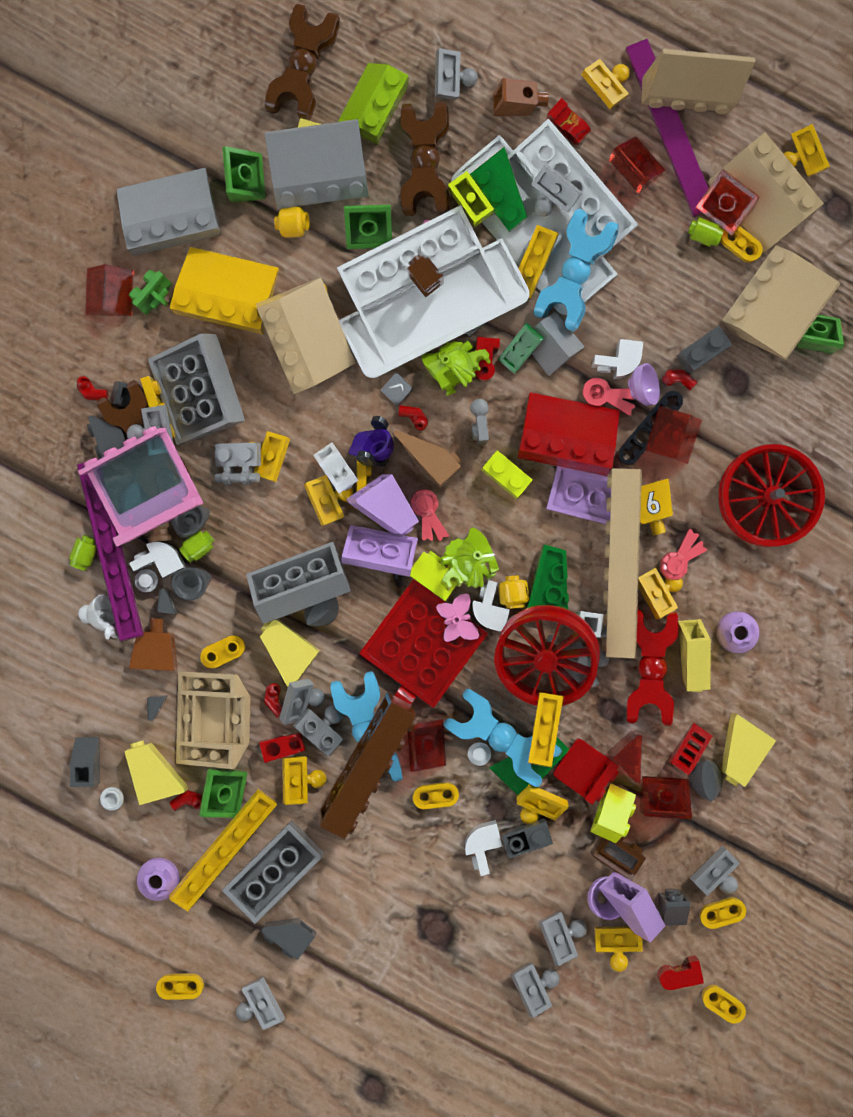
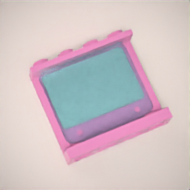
M156 426L148 428L142 432L144 436L139 439L132 437L124 441V447L118 450L114 447L103 453L105 457L99 460L93 458L85 462V467L78 471L80 475L88 474L119 534L112 538L117 547L203 504L166 428L157 429Z

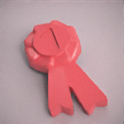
M598 377L590 379L584 385L582 395L588 404L600 406L607 402L626 415L631 416V410L635 408V405L625 401L634 400L629 388L611 389L605 379Z
M427 488L415 491L410 504L413 512L422 517V540L424 541L428 538L433 541L432 528L439 541L443 537H449L448 532L435 514L439 506L437 495Z
M689 529L685 534L677 552H669L661 558L660 572L666 579L679 580L687 573L688 561L707 551L703 547V541L691 547L699 534L693 533L692 529Z

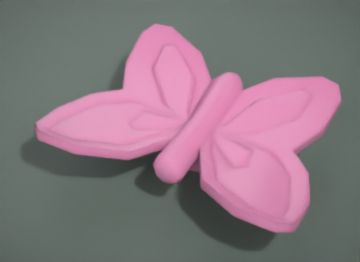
M467 593L459 595L452 604L442 603L436 606L440 615L446 618L444 623L448 626L444 632V640L447 642L455 640L459 636L468 640L478 639L479 637L478 629L474 624L464 621L470 619L469 614L464 615L469 610L471 602L470 596Z

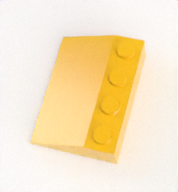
M190 247L174 288L170 309L177 315L263 335L265 326L257 310L256 303L273 296L279 268Z

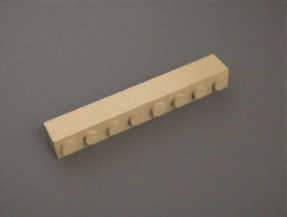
M612 469V474H608L607 488H611V497H607V511H611L610 521H606V535H610V544L605 545V558H609V568L605 567L604 581L608 582V591H604L603 599L604 605H608L607 614H603V628H607V638L603 637L602 651L606 652V657H636L641 469Z

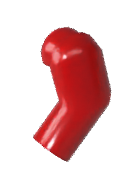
M670 369L662 377L665 385L671 386L674 382H680L689 391L698 383L682 369Z
M81 376L77 379V389L86 400L97 401L102 397L108 399V390L95 389L86 376Z
M399 406V417L410 418L414 427L419 431L426 429L428 419L419 407Z
M271 683L266 687L264 703L275 717L278 718L282 711V706L278 702L281 687L277 683Z
M187 790L172 799L169 804L174 811H177L185 804L194 806V809H200L203 796L198 792Z

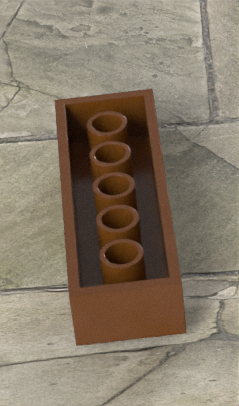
M387 692L318 812L319 827L344 840L348 833L351 835L354 832L358 823L356 819L360 813L364 814L369 805L368 799L371 793L375 794L379 789L382 774L390 770L393 764V755L395 752H400L405 743L404 736L407 731L411 732L416 725V713L411 704Z

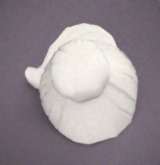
M98 595L89 605H84L79 609L78 615L81 622L84 624L90 623L96 629L104 631L106 639H109L110 636L119 639L110 600L107 595Z

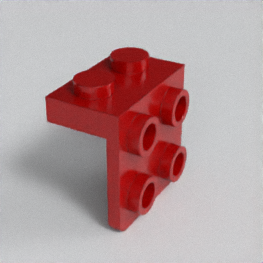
M577 738L555 768L553 775L593 805L595 801L599 802L606 792L604 788L607 783H612L619 774L617 770L619 765L581 738Z

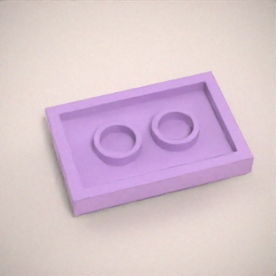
M557 466L546 509L606 525V521H610L611 511H607V497H611V488H607V477Z
M350 525L341 563L410 577L418 538Z

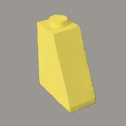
M279 619L265 623L260 629L263 632L260 638L288 687L290 682L300 679L320 650Z
M701 619L678 621L682 680L686 690L692 692L710 690L711 639Z
M736 713L730 715L721 771L727 775L725 780L736 787L738 784L745 787L776 740Z
M144 740L130 744L131 748L124 751L139 805L181 794L188 790L187 784L152 742L144 744Z

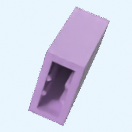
M382 474L347 498L349 504L390 533L405 535L413 530V525L419 522L392 474Z
M615 871L599 886L600 891L631 930L643 939L651 942L665 927L659 912L645 888Z

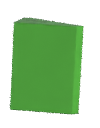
M227 146L222 147L226 194L230 202L266 199L262 153Z
M391 205L344 206L347 249L377 248L392 240Z
M818 315L796 347L831 354L839 351L844 346L840 318Z
M210 767L207 772L199 816L234 818L241 810L248 772Z

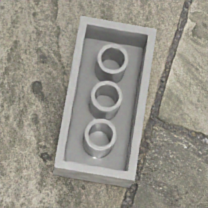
M334 542L246 574L254 607L263 624L351 591Z
M291 819L225 885L222 891L256 924L322 858L324 852Z

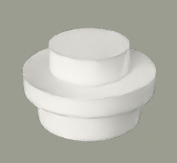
M141 570L135 576V585L142 592H151L158 585V577L152 570Z
M476 742L470 746L468 758L474 765H485L490 760L491 751L485 743Z
M116 787L105 789L100 796L101 805L110 811L120 808L124 802L122 791Z

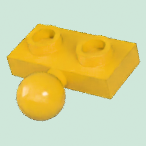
M599 59L581 73L582 77L609 109H612L629 95L620 84L625 82L630 74L628 67L624 64L614 66L611 72Z
M813 124L791 133L797 152L788 151L783 154L794 168L797 162L801 160L808 178L830 168Z
M267 431L261 448V466H255L253 473H259L260 478L277 482L290 438Z
M327 475L304 484L322 527L345 517L338 500L347 502V498L354 494L352 487L340 493L337 490L334 492Z
M656 568L639 576L638 588L656 620L661 619L678 608L670 592H678L682 588V578L679 580L665 579L664 582Z
M306 756L282 758L283 804L308 803V784L314 788H321L326 783L327 777L322 770H313L307 775Z
M531 784L516 797L517 805L524 807L521 810L520 818L525 824L536 822L539 817L538 814L556 820L569 808L568 800Z
M629 926L595 927V951L614 952L610 958V966L616 972H623L628 967V959L623 952H643L642 937L635 934Z

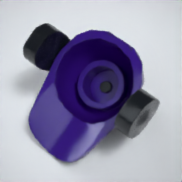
M373 416L370 423L375 430L357 433L349 449V454L356 456V459L362 465L384 467L389 462V458L394 451V442L387 430L389 426L387 420L381 416Z

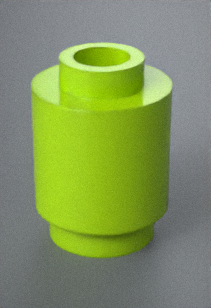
M698 217L697 221L692 220L687 233L691 234V240L709 247L711 245L717 247L724 229L720 228L719 224Z
M200 530L182 543L183 546L179 550L191 563L194 560L198 561L214 548L212 543L215 540L208 531L203 533Z
M83 535L82 538H76L69 556L70 566L86 571L88 566H91L97 552L94 538Z

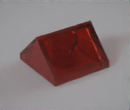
M636 136L615 147L609 158L613 166L638 194L666 171Z
M722 169L696 208L729 234L733 235L752 213L760 196L726 170Z
M107 264L87 268L85 314L132 316L133 300L129 293L133 290L134 271Z
M660 406L645 451L688 464L702 420L693 415Z
M443 719L417 721L411 732L407 731L410 772L446 766Z
M630 731L607 753L635 783H640L642 735L636 731Z
M642 776L640 812L647 817L692 819L688 779Z

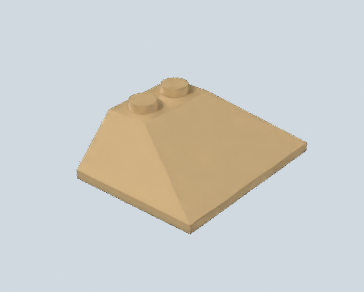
M178 671L176 764L235 769L249 745V693L237 674Z

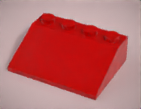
M530 392L517 458L608 476L613 466L620 410Z

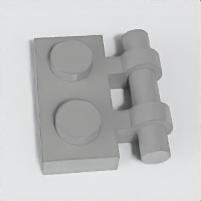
M261 443L215 444V467H224L222 474H215L214 479L216 483L232 485L233 483L241 482L243 485H250L252 482L260 481V474L253 473V466H261ZM242 466L241 473H234V467Z

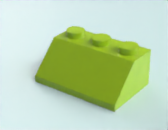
M368 63L338 122L358 119L360 136L378 145L409 86V75L387 64Z

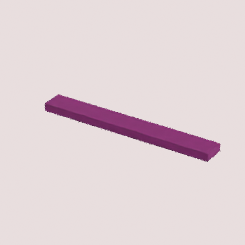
M648 38L629 45L625 49L641 90L642 77L656 59ZM648 105L692 216L696 217L715 209L716 206L677 110L667 106L651 108Z
M84 463L77 464L78 471L85 467ZM102 466L97 470V472L109 494ZM79 474L119 641L123 642L144 636L122 545L117 547L112 539L119 534L88 474Z

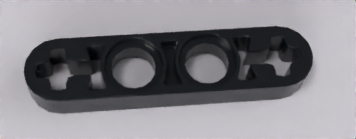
M667 392L638 425L617 452L620 463L624 465L635 463L683 405V398L679 392ZM674 396L676 398L675 403L677 406L672 405L667 411L659 408L660 405L664 408L668 404L667 397L672 398ZM654 413H659L663 416L662 425L656 426L652 423L651 416ZM641 430L646 431L649 435V440L646 443H640L637 440V433ZM632 440L635 446L641 448V451L636 448L631 454L634 457L633 460L631 458L625 460L623 458L625 455L623 450L628 451L633 446V444L629 443Z

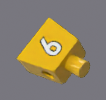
M668 478L641 486L640 525L649 523L653 536L665 533L663 518L673 516Z

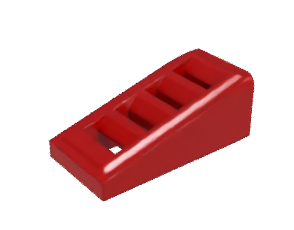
M692 723L667 761L690 775L713 736L695 723ZM696 732L697 734L702 736L704 740L701 742L700 740L692 736L693 733ZM689 740L699 745L697 750L688 744ZM684 748H687L688 750L693 752V756L690 757L689 755L684 753ZM680 755L689 761L687 765L678 760Z

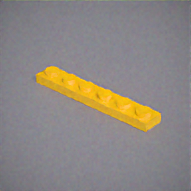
M257 789L170 893L169 899L188 912L277 806L276 801L260 789Z

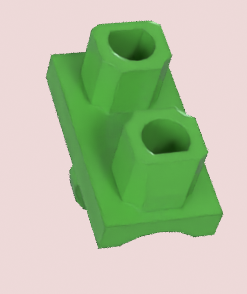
M148 270L143 278L147 283L144 289L141 290L136 287L129 293L133 300L132 303L145 315H148L152 309H156L160 303L165 307L169 304L164 298L169 293L168 289L173 284L160 271L156 273Z

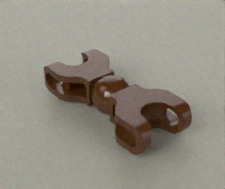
M296 4L289 20V26L295 38L293 44L295 50L289 56V67H286L284 74L269 84L264 104L267 112L278 113L285 101L296 100L298 101L297 115L299 119L302 118L310 121L316 107V99L310 88L312 82L310 76L316 70L317 59H319L321 52L335 44L340 28L339 14L329 12L320 25L310 26L307 24L309 15L305 5Z
M446 101L437 102L433 116L429 120L419 121L416 119V112L412 104H403L401 107V126L409 139L412 140L414 151L411 156L412 176L401 188L402 211L405 217L414 216L418 201L428 196L434 198L435 208L442 215L449 211L450 193L444 182L439 179L438 171L436 170L440 161L437 150L440 140L446 136L450 128L449 108Z
M135 380L127 384L131 400L125 409H116L111 404V401L104 397L97 400V406L104 420L113 426L123 428L126 435L131 425L138 424L145 428L141 409L149 408L144 390ZM148 443L134 449V451L140 453L138 456L141 460L138 479L149 497L153 498L161 494L157 478L162 470L171 469L178 479L182 481L168 452L150 455ZM180 456V458H181V460H182V462H183V464H184V466H185V468H186V470H187L189 476L191 477V474H190V472H189V470H188V468H187V466H186L184 460H183L182 457Z

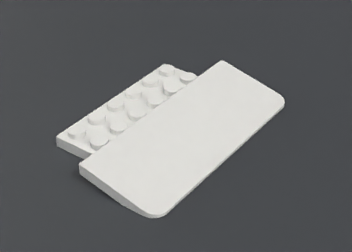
M549 119L514 150L510 148L500 135L497 136L466 162L453 175L451 180L452 182L466 171L471 174L500 149L506 148L528 218L511 232L506 229L495 212L482 223L497 240L503 239L513 260L519 266L537 224L559 233L537 285L540 291L554 285L559 276L563 277L562 266L571 257L569 255L571 243L568 240L566 230L577 209H582L587 214L588 219L585 232L588 236L595 237L601 234L609 222L619 224V232L614 246L638 226V223ZM546 164L582 192V195L568 213L554 202L552 203L553 210L550 215L542 217L535 212L537 200L546 196L532 186L531 183ZM604 255L597 257L593 265L590 264V276L586 282L581 284L584 287L581 293L584 302L618 275L605 260ZM564 304L553 306L560 314L567 315L568 311Z
M461 205L337 267L358 310L340 319L339 323L363 373L369 378L379 377L524 304L529 298V289L503 239L501 238L482 248ZM417 255L424 256L425 259L429 257L439 273L444 276V284L427 298L424 297L408 276L407 268L410 266L408 263Z

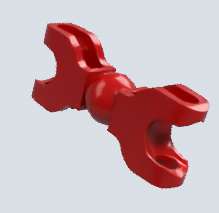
M637 610L636 643L640 645L641 656L643 657L638 664V673L641 676L640 685L627 699V722L630 724L637 722L640 708L649 703L657 705L661 710L663 725L671 726L673 723L674 700L670 693L665 690L664 680L662 679L665 677L668 669L667 662L663 658L665 657L666 649L678 637L677 612L669 613L665 628L661 632L653 633L645 627L643 612Z

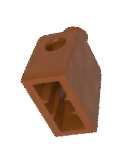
M502 78L493 93V116H529L537 106H548L549 94L548 92H538L537 82Z
M150 618L149 631H143L144 636L135 639L129 668L177 670L174 633L163 632L164 619Z

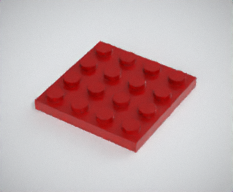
M413 579L359 654L434 708L488 633L473 623L478 629V639L468 640L459 636L455 640L445 641L444 632L448 625L444 623L446 618L440 615L436 606L446 602Z

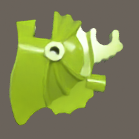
M468 340L464 344L453 341L446 343L437 353L423 354L422 361L432 377L439 382L441 389L446 390V395L449 396L456 393L454 387L458 384L466 387L467 383L472 382V378L475 377L474 372L481 370L478 366L481 360H486L488 364L491 363L489 354L485 349L468 353L473 349Z
M473 527L469 529L466 539L461 540L457 538L451 541L445 547L444 556L440 557L442 566L450 565V570L444 574L441 585L445 586L447 591L452 586L450 581H455L458 587L462 583L466 584L467 587H484L483 576L486 580H489L496 576L495 572L499 571L497 561L486 537ZM487 562L489 564V570L487 569L485 564Z

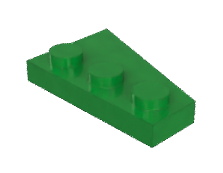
M503 147L474 170L470 176L494 208L495 214L506 229L511 232L525 221L528 216L506 148Z
M542 544L529 592V601L525 609L533 606L551 605L568 610L569 594L567 593L566 550Z
M558 737L556 738L555 745L562 750L560 756L553 757L552 767L531 764L532 769L542 779L569 751V748ZM509 756L489 766V769L517 795L530 784L516 775L513 761Z

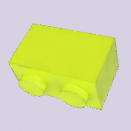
M468 171L448 184V191L457 204L462 206L474 228L493 215L494 208Z
M498 450L481 469L482 472L515 499L522 494L533 480Z
M432 551L428 554L423 552L413 565L410 576L446 601L457 585L455 581H450L452 586L449 591L446 590L445 586L441 585L444 574L450 570V565L447 567L442 566L439 563L440 557Z
M610 783L600 800L590 832L617 843L621 837L625 838L629 831L630 824H627L636 809V804H634L636 795Z

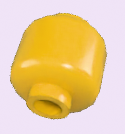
M299 206L281 208L278 216L274 218L275 229L279 230L284 238L302 237L309 230V215Z
M519 575L505 576L506 581L498 584L500 604L505 605L506 609L523 608L524 604L529 601L527 581L519 580Z

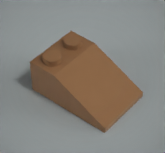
M398 430L393 432L394 439L439 489L460 471L461 466L459 464L461 460L453 451L448 452L442 447Z

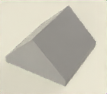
M556 312L540 321L533 328L544 339L531 355L548 376L584 348V345L575 334L566 328L565 322Z

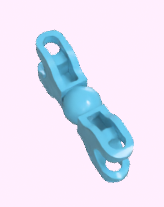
M577 209L574 212L566 230L568 240L571 243L569 252L571 257L562 266L563 277L559 276L554 285L548 286L540 292L534 308L535 317L545 318L554 305L564 304L568 311L565 326L572 332L578 329L586 312L585 302L581 295L584 287L581 284L586 282L590 276V264L593 265L597 257L605 255L612 250L619 232V224L609 222L601 234L595 237L588 236L585 232L588 217L582 209Z
M373 671L365 673V690L359 696L348 695L340 681L331 682L330 689L334 706L340 713L350 718L353 725L352 735L356 742H359L372 720L374 707L378 704L380 698V689ZM395 752L392 757L393 764L388 772L391 775V779L397 782L403 779L398 754Z
M465 689L463 697L473 706L474 710L472 719L467 723H460L448 718L443 723L444 727L461 739L480 737L485 741L488 740L489 745L495 751L506 752L505 754L512 759L513 768L518 777L535 787H540L542 778L532 769L531 764L528 763L532 737L525 738L519 734L517 735L511 725L499 723L492 715L489 701L474 691ZM555 745L553 757L560 756L562 750L557 745Z

